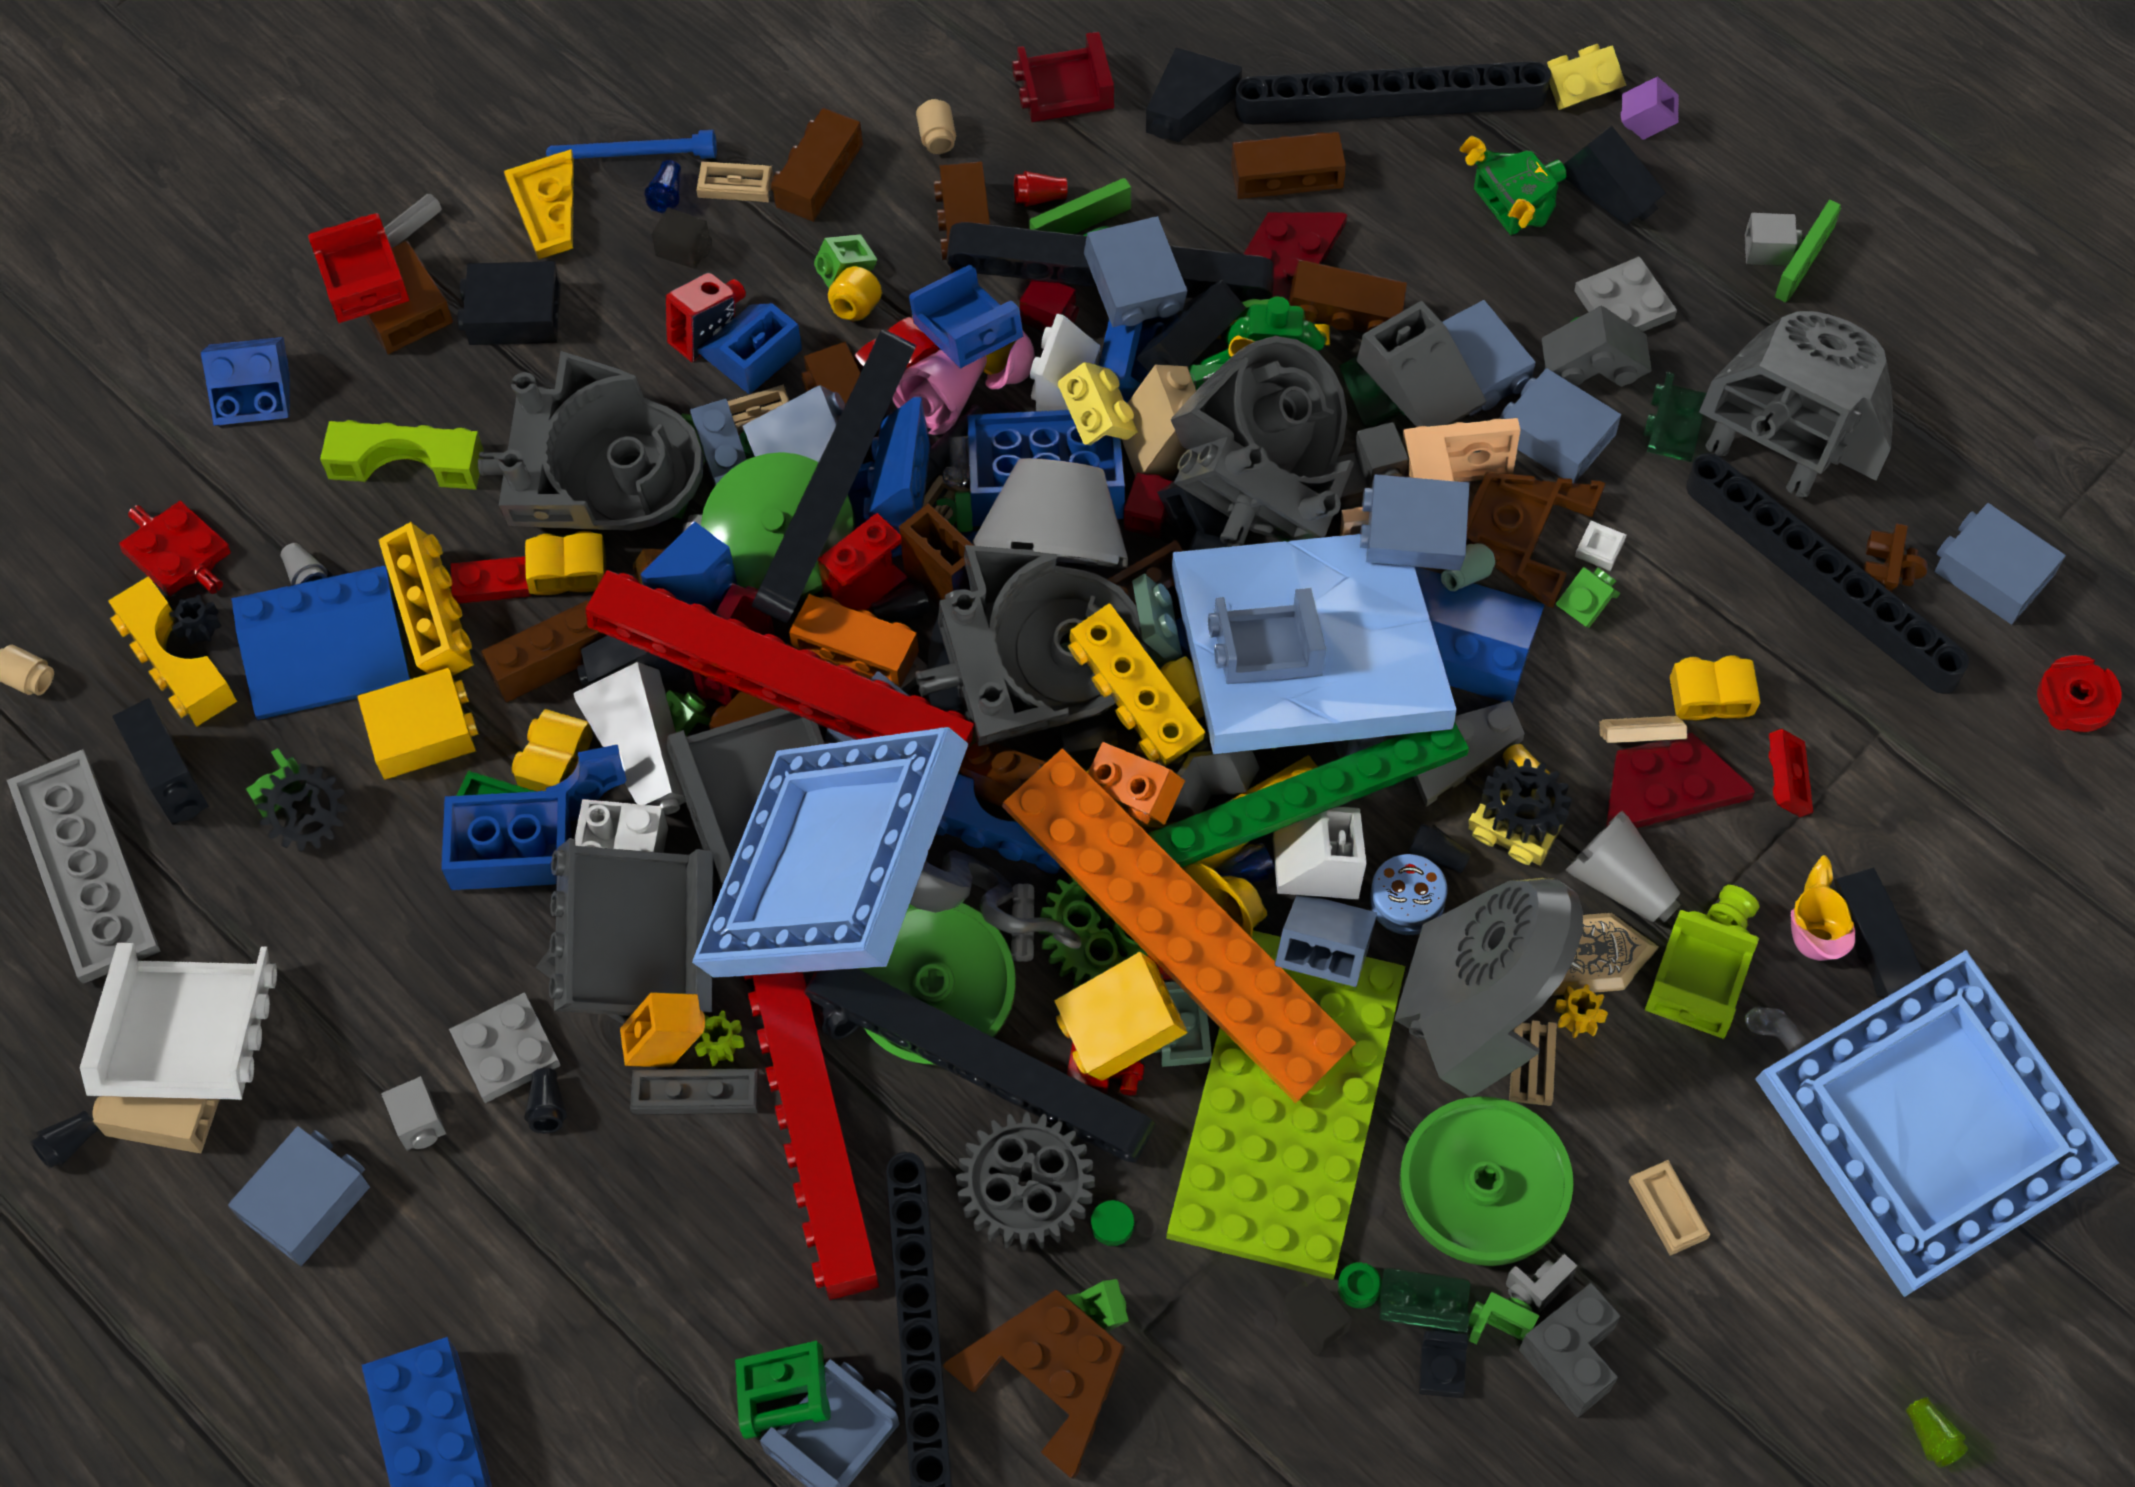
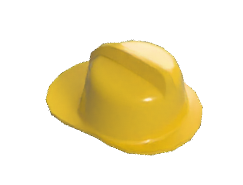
M1193 863L1187 866L1185 872L1252 938L1253 928L1267 916V910L1262 904L1255 887L1243 878L1233 876L1221 877L1215 870L1204 864Z

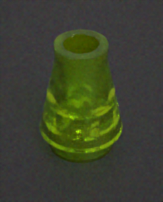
M1928 1397L1915 1401L1906 1409V1413L1912 1421L1928 1461H1934L1938 1468H1942L1954 1463L1966 1454L1968 1447L1964 1443L1965 1435L1932 1404Z

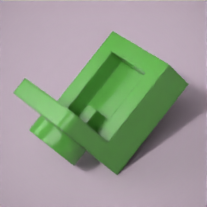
M1583 567L1557 601L1556 605L1585 627L1590 628L1611 598L1617 599L1621 593L1612 587L1617 580L1597 567L1593 573Z
M1117 1279L1102 1281L1081 1293L1065 1295L1107 1331L1129 1321L1126 1313V1301L1121 1294Z
M1491 1292L1485 1304L1479 1301L1476 1302L1466 1325L1473 1328L1469 1341L1477 1345L1486 1324L1523 1341L1525 1335L1535 1327L1539 1315L1533 1313L1532 1308L1522 1300L1513 1297L1507 1300Z

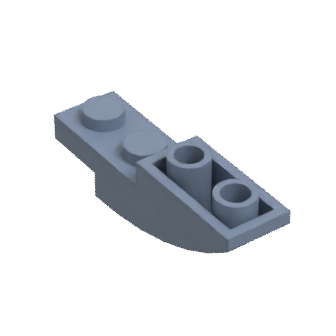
M727 399L690 409L714 487L731 469L747 460Z

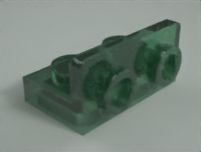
M1358 356L1339 366L1363 425L1367 429L1379 426L1400 414H1403L1410 421L1404 412L1357 362Z
M1667 372L1664 385L1656 383L1651 405L1658 408L1656 415L1649 413L1643 434L1650 437L1647 452L1691 462L1703 414L1699 413L1707 393L1672 385L1675 373Z
M1386 1267L1382 1278L1378 1308L1379 1319L1468 1333L1470 1281L1466 1278Z

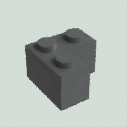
M1602 305L1542 337L1545 369L1548 368L1575 386L1600 373L1620 387H1623L1652 371L1647 335Z
M1393 422L1357 431L1354 453L1337 458L1336 463L1352 460L1354 465L1340 498V510L1332 519L1341 517L1342 510L1362 507L1364 488L1372 487L1375 474L1406 477L1409 458Z
M1205 733L1203 741L1166 766V768L1171 769L1185 780L1166 823L1178 822L1201 813L1211 795H1238L1247 792L1260 769L1253 751L1213 754L1209 734Z
M1592 1283L1528 1332L1519 1349L1577 1418L1607 1395L1618 1378L1593 1347L1614 1331L1621 1316Z

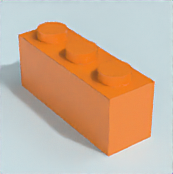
M809 594L789 631L791 644L797 650L807 649L813 651L822 660L836 666L846 665L851 667L858 675L869 679L879 671L899 688H901L919 652L917 632H914L907 625L899 622L892 624L880 620L866 610L860 609L855 611L842 606L838 601L830 597L819 598Z

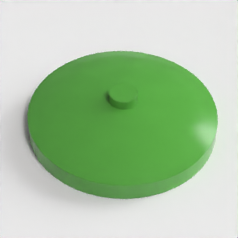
M785 452L759 455L731 469L721 478L710 493L703 510L701 526L730 547L739 586L744 588L750 586L759 590L818 464L817 461L799 454ZM848 495L819 557L856 529L854 510ZM818 559L799 601L806 599L809 594L814 595L823 589Z
M963 903L956 908L937 913L918 909L909 904L887 966L857 968L993 1038L1001 1030L1010 1014L1016 991L1015 965L1004 937L996 927L984 920L982 913ZM865 1029L877 1044L893 1055L914 1063L936 1065Z
M1469 1097L1450 1102L1429 1114L1414 1130L1406 1145L1401 1162L1399 1182L1401 1197L1406 1212L1415 1228L1436 1249L1452 1258L1470 1264L1484 1266L1505 1265L1523 1260L1535 1254L1557 1234L1565 1220L1572 1200V1166L1559 1136L1536 1113L1522 1105L1505 1099Z

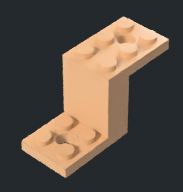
M1498 418L1490 421L1457 422L1450 425L1418 426L1404 429L1402 444L1409 458L1406 477L1466 482L1483 480L1486 472L1513 474L1520 436L1518 418ZM1362 507L1342 510L1340 536L1361 534L1362 524L1368 525L1369 512L1362 511Z

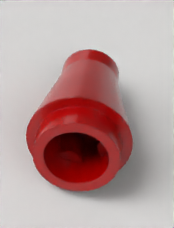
M1024 171L1023 174H1016L1014 177V199L1016 204L1023 203L1024 207L1067 198L1068 185L1066 178Z

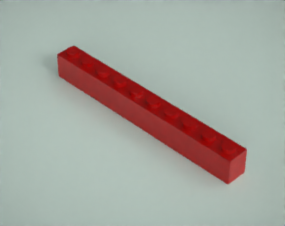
M607 570L585 608L587 626L853 739L858 740L949 727L968 743L967 750L972 742L974 723L969 722L961 713L956 711L945 712L932 706L923 697L916 695L907 696L895 691L887 682L881 680L871 681L859 676L851 667L846 665L836 666L828 663L813 651L807 649L797 650L785 645L777 636L771 634L761 635L754 632L739 620H726L718 617L703 605L696 603L690 605L676 599L667 590L661 588L654 590L644 586L629 574L620 573L618 575Z
M803 972L744 976L745 980L753 978L756 990L748 993L753 1017L762 1015L764 1024L763 1029L757 1030L762 1054L771 1053L773 1066L766 1067L771 1092L779 1090L782 1104L774 1106L780 1130L788 1129L791 1143L783 1144L789 1169L797 1167L800 1182L793 1183L798 1208L807 1206L810 1221L802 1223L807 1247L816 1246L819 1261L811 1263L817 1289L826 1287L829 1300L879 1288L810 999L804 994L806 983Z

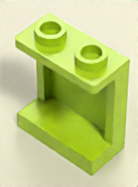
M1680 910L1644 1010L1724 1039L1736 1011L1735 1007L1759 938L1751 935L1748 930L1740 926H1726L1712 921L1703 913Z

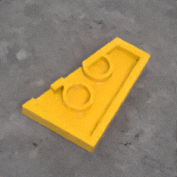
M572 149L505 170L504 175L538 260L573 249L574 157Z

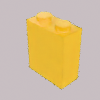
M450 668L357 696L374 758L384 780L476 751L472 737L479 735L472 712L465 714L462 704L469 702L463 681H454Z
M1141 952L1054 1000L1060 1012L1056 1016L1057 1023L1067 1038L1071 1037L1076 1051L1072 1052L1076 1065L1083 1074L1088 1073L1100 1081L1111 1077L1188 1033L1155 961Z

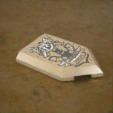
M1613 913L1583 915V931L1575 958L1560 986L1551 996L1564 995L1568 986L1573 988L1574 991L1583 989L1585 984L1589 985V990L1593 993L1625 990L1634 979V976L1649 961L1659 947Z

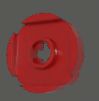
M2071 655L2057 659L2045 671L2037 688L2039 704L2043 712L2049 717V723L2058 730L2069 729L2076 732H2089L2106 726L2113 718L2122 698L2121 686L2115 674L2108 668L2104 671L2101 667L2094 664V659L2087 656ZM2073 687H2078L2081 693H2087L2088 696L2084 700L2075 698L2071 694Z

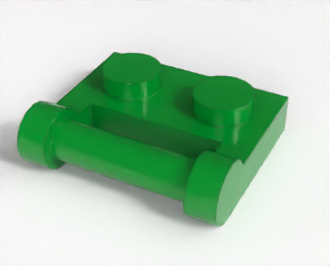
M817 1340L735 1359L738 1420L740 1432L744 1439L759 1437L761 1431L769 1430L771 1427L774 1429L813 1420L814 1423L830 1420L831 1409L826 1394L823 1346ZM808 1392V1402L757 1414L758 1403Z

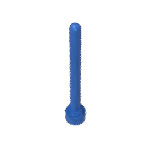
M713 129L699 130L698 134H692V138L550 146L546 150V156L548 157L572 149L574 159L693 152L694 156H700L701 159H713L717 157V141Z

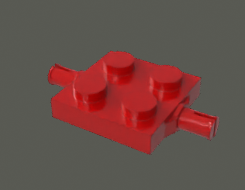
M181 500L155 517H151L140 505L134 506L135 510L133 508L130 509L128 517L138 524L140 528L119 543L121 551L169 597L184 586L198 581L211 594L217 593L216 589L218 591L221 590L223 582L211 570L216 563L231 553L229 545Z

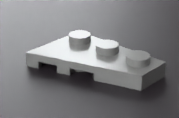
M1510 700L1455 716L1454 721L1469 747V752L1465 757L1414 776L1426 807L1436 801L1441 793L1452 786L1455 788L1465 781L1466 776L1482 765L1487 766L1503 755L1507 748L1523 741L1525 733Z

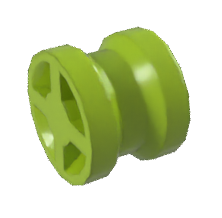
M1726 885L1719 894V903L1711 906L1707 916L1712 921L1726 926L1735 925L1747 929V919L1755 916L1760 906L1756 898L1748 891L1735 885Z

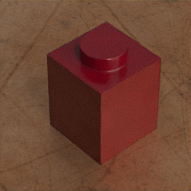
M1032 280L1019 300L1021 323L1043 332L1046 327L1052 328L1057 314L1064 315L1074 323L1079 312V306L1076 305V289L1061 283Z
M1137 473L1124 508V530L1160 539L1168 514L1157 492L1173 481L1166 480L1162 476L1155 474L1145 475Z

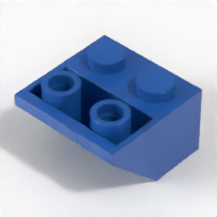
M773 303L751 304L700 346L698 353L750 395L802 350L799 325Z
M284 337L210 344L201 351L214 426L290 417V372Z

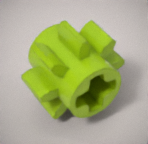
M721 1011L719 1016L710 1018L705 1015L703 1034L696 1040L699 1043L694 1047L697 1056L701 1057L708 1054L712 1066H716L718 1061L726 1059L734 1062L733 1054L736 1048L745 1047L743 1037L737 1035L742 1030L740 1021L735 1020L730 1023L726 1018L725 1011Z

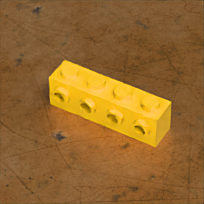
M410 522L378 539L416 666L427 674L450 668L452 676L473 666L469 651L472 649V643L467 633L462 629L459 619L462 617V611L457 601L452 597L450 591L452 579L442 565L440 555L443 554L437 538L432 534H426Z
M1110 603L1070 630L1069 640L1071 644L1068 645L1071 654L1080 665L1088 664L1095 674L1092 677L1094 685L1105 698L1109 695L1113 698L1119 707L1115 710L1117 716L1128 730L1134 727L1143 740L1139 742L1140 747L1151 762L1158 760L1162 766L1166 767L1203 741L1205 731Z

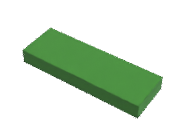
M1126 178L1117 180L1029 220L1030 230L1065 234L1078 233L1131 209V186Z
M1829 199L1783 272L1775 298L1783 302L1791 299L1834 230L1841 211L1840 204Z

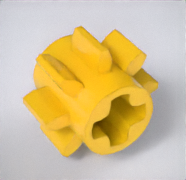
M1585 984L1583 989L1575 991L1570 986L1566 987L1564 993L1565 1000H1557L1554 1007L1556 1012L1563 1013L1558 1021V1028L1566 1027L1572 1032L1573 1038H1576L1579 1033L1584 1032L1594 1036L1598 1029L1596 1022L1605 1023L1608 1015L1607 1011L1599 1009L1604 995L1596 996L1595 993L1589 990L1588 984ZM1578 1008L1584 1009V1014L1577 1013Z

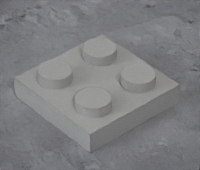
M1640 256L1578 281L1575 285L1574 291L1588 312L1602 305L1642 332L1673 320L1676 316L1677 309Z
M525 992L449 1029L484 1103L531 1081L532 1073L537 1069H556L561 1066Z

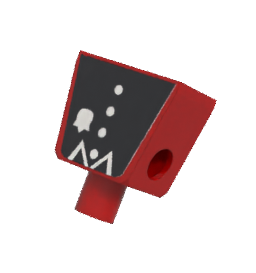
M706 273L666 295L667 343L690 362H694L701 356L698 353V348L735 318V304L746 297L743 285L736 279H732L724 284L713 274Z

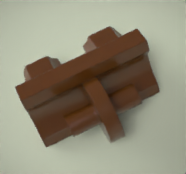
M1897 523L1892 533L1871 530L1865 553L1866 555L1884 558L1885 562L1880 564L1866 561L1863 567L1866 573L1890 592L1897 588L1900 577L1903 578V585L1912 586L1914 579L1923 578L1927 574L1928 563L1925 559L1918 556L1919 551L1917 549L1909 548L1907 554L1903 555L1908 526Z

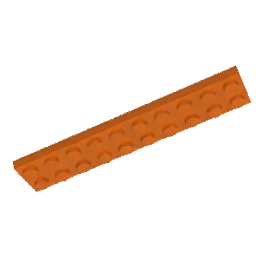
M1063 748L1003 802L1002 807L1295 1104L1356 1044L1281 967L1275 966V961Z

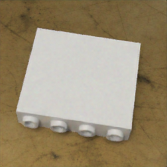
M117 943L80 1064L86 1095L242 1100L246 1082H252L253 1051H259L261 1047V1019H267L269 1014L268 990L269 988H275L277 981L276 964H270L267 947L260 948L257 964L138 961L134 943Z

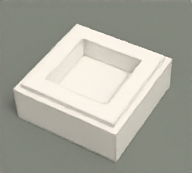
M1590 521L1576 550L1575 557L1611 571L1625 542L1626 534Z

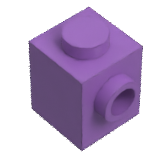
M1657 76L1622 94V111L1620 114L1622 123L1627 129L1632 130L1643 140L1678 123L1679 95Z

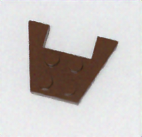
M1486 472L1468 511L1466 545L1476 543L1486 545L1494 554V567L1542 603L1554 608L1567 573L1530 560L1554 505L1592 518L1606 483L1591 480V484L1572 483V479L1558 478L1557 482L1535 480V476Z
M1056 1289L947 1360L943 1367L971 1392L976 1393L1003 1358L1007 1360L1069 1414L1067 1420L1043 1448L1041 1453L1067 1476L1074 1479L1081 1468L1082 1457L1088 1442L1091 1441L1097 1417L1103 1401H1106L1125 1346L1061 1291Z

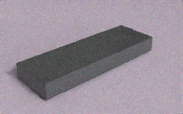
M758 1069L633 1070L630 1110L632 1114L757 1113L759 1072Z

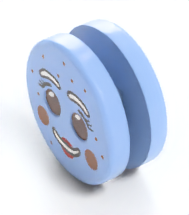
M1413 854L1392 857L1378 868L1373 877L1370 892L1371 910L1377 912L1376 919L1378 922L1394 933L1402 935L1420 934L1423 924L1443 914L1448 893L1447 882L1439 867L1427 858Z

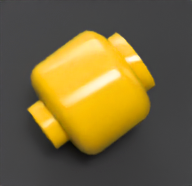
M852 266L839 274L830 285L827 295L829 304L838 317L851 321H860L867 317L878 304L882 290L879 281L870 271L862 267Z

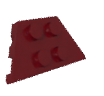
M1268 212L1243 254L1262 256L1272 260L1274 263L1273 297L1279 296L1289 301L1292 278L1298 261L1303 260L1323 265L1347 223V214L1343 212Z
M1688 733L1687 739L1659 740L1618 750L1614 759L1613 779L1610 788L1605 829L1610 825L1609 822L1621 811L1629 817L1636 828L1752 800L1755 791L1747 781L1693 733Z

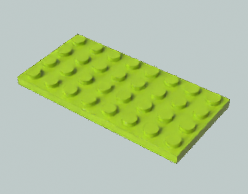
M1253 930L1252 939L1276 962L1281 937ZM1366 957L1356 987L1282 968L1356 1042L1296 1104L1219 1028L1166 1239L1334 1280L1406 966Z

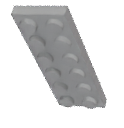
M82 749L8 779L7 783L78 980L85 984L108 974L117 943H134L138 961L161 952L85 751Z

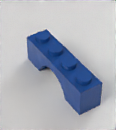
M957 774L936 831L937 835H945L947 833L961 838L964 843L971 847L982 848L984 846L996 850L1000 855L1012 861L1022 859L1036 864L1040 870L1049 874H1057L1059 872L1069 875L1017 821H1005L988 814L979 805L975 797L974 779Z

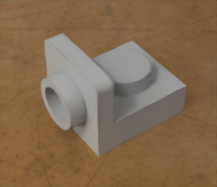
M1564 1254L1555 1264L1550 1260L1546 1261L1534 1274L1532 1280L1515 1266L1509 1272L1506 1286L1509 1288L1508 1293L1511 1297L1527 1303L1538 1315L1572 1281L1577 1265Z

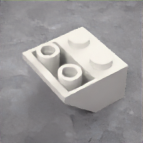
M1057 314L1052 328H1045L1041 348L1044 349L1041 358L1035 357L1031 367L1030 378L1035 379L1031 399L1036 401V411L1069 410L1058 387V381L1083 362L1099 365L1100 345L1067 317Z
M582 799L575 834V846L664 853L668 825L662 806Z
M1335 807L1273 833L1278 894L1347 899L1359 898L1366 868L1360 808Z

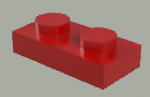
M525 556L451 563V594L458 604L531 597L526 582Z
M1784 729L1769 733L1771 749L1769 751V760L1773 767V796L1777 805L1798 817L1813 813L1805 741Z

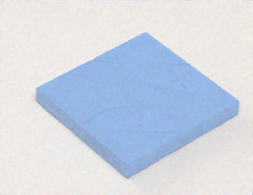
M1361 534L1173 552L1172 576L1213 754L1453 729L1456 706L1431 621L1429 620V614L1415 567L1366 562L1367 548H1360ZM1311 588L1326 647L1323 676L1226 684L1223 668L1217 669L1215 663L1214 646L1218 644L1217 637L1211 638L1208 630V614L1214 613L1215 599L1224 597L1227 611L1294 605L1295 589Z
M945 727L778 750L692 963L713 978L886 967L968 743L952 729Z
M1967 950L1766 1068L1755 1078L1903 1297H1906L2119 1164Z

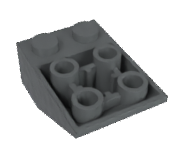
M1423 301L1416 303L1363 334L1357 362L1416 427L1450 425L1486 404L1482 391L1446 326Z

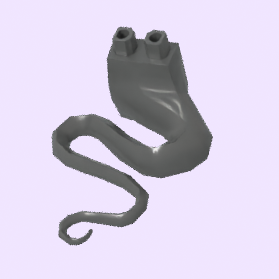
M952 850L943 856L941 869L925 861L910 905L934 913L956 908L970 895L973 883L987 891L982 896L979 906L984 920L992 926L1014 934L1047 931L1054 933L1053 937L1057 941L1070 948L1078 949L1081 946V937L1058 921L1050 918H1017L997 908L998 905L1005 903L1014 896L1011 883L1000 872L977 858Z

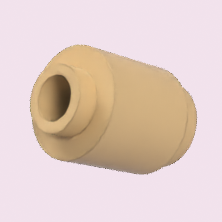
M937 99L924 102L916 111L922 144L932 154L946 153L954 147V141L956 140L951 107L947 102Z
M13 644L0 649V682L27 695L33 693L42 695L46 692L54 677V669L48 666L46 660Z

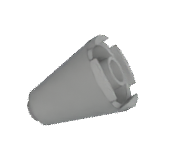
M1621 811L1609 822L1610 825L1582 850L1572 861L1571 865L1566 868V871L1645 919L1654 922L1659 917L1665 922L1681 905L1676 900L1680 895V891L1632 821Z

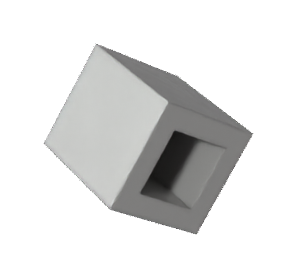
M1751 213L1745 232L1746 264L1788 266L1794 252H1797L1802 244V230L1796 229L1795 214Z
M421 1076L381 1093L396 1133L406 1151L413 1148H426L434 1144L438 1137L446 1134L431 1094Z

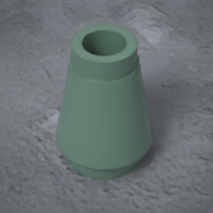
M1481 543L1466 545V554L1461 570L1446 569L1441 574L1443 585L1450 591H1457L1489 577L1495 566L1493 552Z

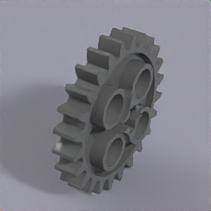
M1025 1112L1022 1123L1016 1124L1014 1117L1008 1114L1007 1126L1003 1128L995 1120L991 1121L992 1134L988 1135L984 1131L978 1130L977 1138L980 1145L967 1143L966 1152L971 1158L959 1159L960 1169L967 1172L956 1175L957 1185L965 1187L958 1192L959 1202L968 1203L964 1208L965 1217L977 1216L974 1221L976 1231H980L988 1226V1240L990 1242L995 1240L1000 1234L1004 1235L1005 1248H1009L1014 1239H1020L1021 1248L1023 1251H1026L1029 1239H1035L1040 1249H1043L1045 1244L1044 1236L1050 1235L1057 1243L1060 1242V1228L1063 1227L1073 1233L1075 1231V1223L1072 1216L1085 1219L1086 1210L1081 1204H1092L1093 1201L1092 1193L1085 1190L1095 1187V1177L1087 1174L1093 1170V1161L1082 1159L1087 1154L1086 1145L1082 1144L1073 1147L1076 1142V1132L1072 1131L1063 1136V1122L1058 1121L1052 1128L1047 1127V1117L1044 1114L1040 1117L1037 1124L1031 1123L1029 1112ZM1007 1150H1016L1022 1154L1021 1158L1015 1162H1006L1001 1158V1155ZM1051 1160L1057 1161L1063 1166L1056 1173H1047L1041 1167L1045 1162ZM994 1169L998 1170L1000 1173L991 1175L989 1171ZM1025 1176L1032 1177V1180H1029L1026 1186L1019 1185V1182H1022ZM1061 1187L1062 1191L1059 1193L1054 1192L1051 1188ZM998 1188L1005 1189L1010 1193V1196L1001 1202L993 1201L988 1197L990 1192ZM1039 1199L1046 1200L1051 1204L1050 1209L1043 1213H1036L1029 1206L1032 1202Z

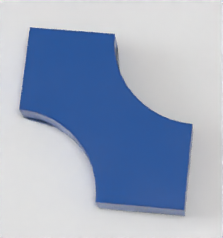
M618 744L578 752V764L574 772L561 783L546 788V791H567L570 821L579 819L582 799L598 801L605 792L627 781Z

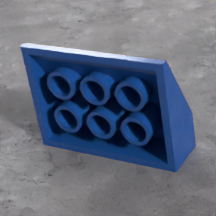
M1069 410L967 415L973 526L982 525L1018 459L1024 458L1065 461L1103 469L1117 519H1124L1125 485L1120 438L1105 435L1091 446L1085 445Z
M386 565L231 598L236 634L253 710L257 720L356 699L358 695L411 679L400 611Z
M1415 567L1449 686L1502 702L1510 700L1513 704L1545 604L1474 583L1457 591H1450L1443 585L1440 573Z

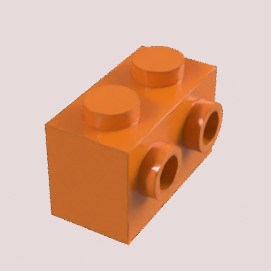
M1102 742L1088 771V774L1121 807L1128 809L1126 813L1133 820L1148 825L1150 819L1165 825L1185 782L1183 778L1171 769L1105 742Z

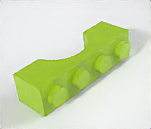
M346 420L344 422L329 421L320 460L328 479L366 482L370 475L380 466L394 460L410 459L427 465L434 472L439 487L476 490L480 475L478 459H483L479 457V453L484 452L478 432L466 428L452 430L438 429L426 425L409 427L397 426L392 423L365 424L353 420Z

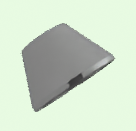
M1018 459L972 543L974 546L1033 550V552L1056 554V564H1083L1086 567L1124 569L1128 566V557L1104 470L1079 463L1047 459Z

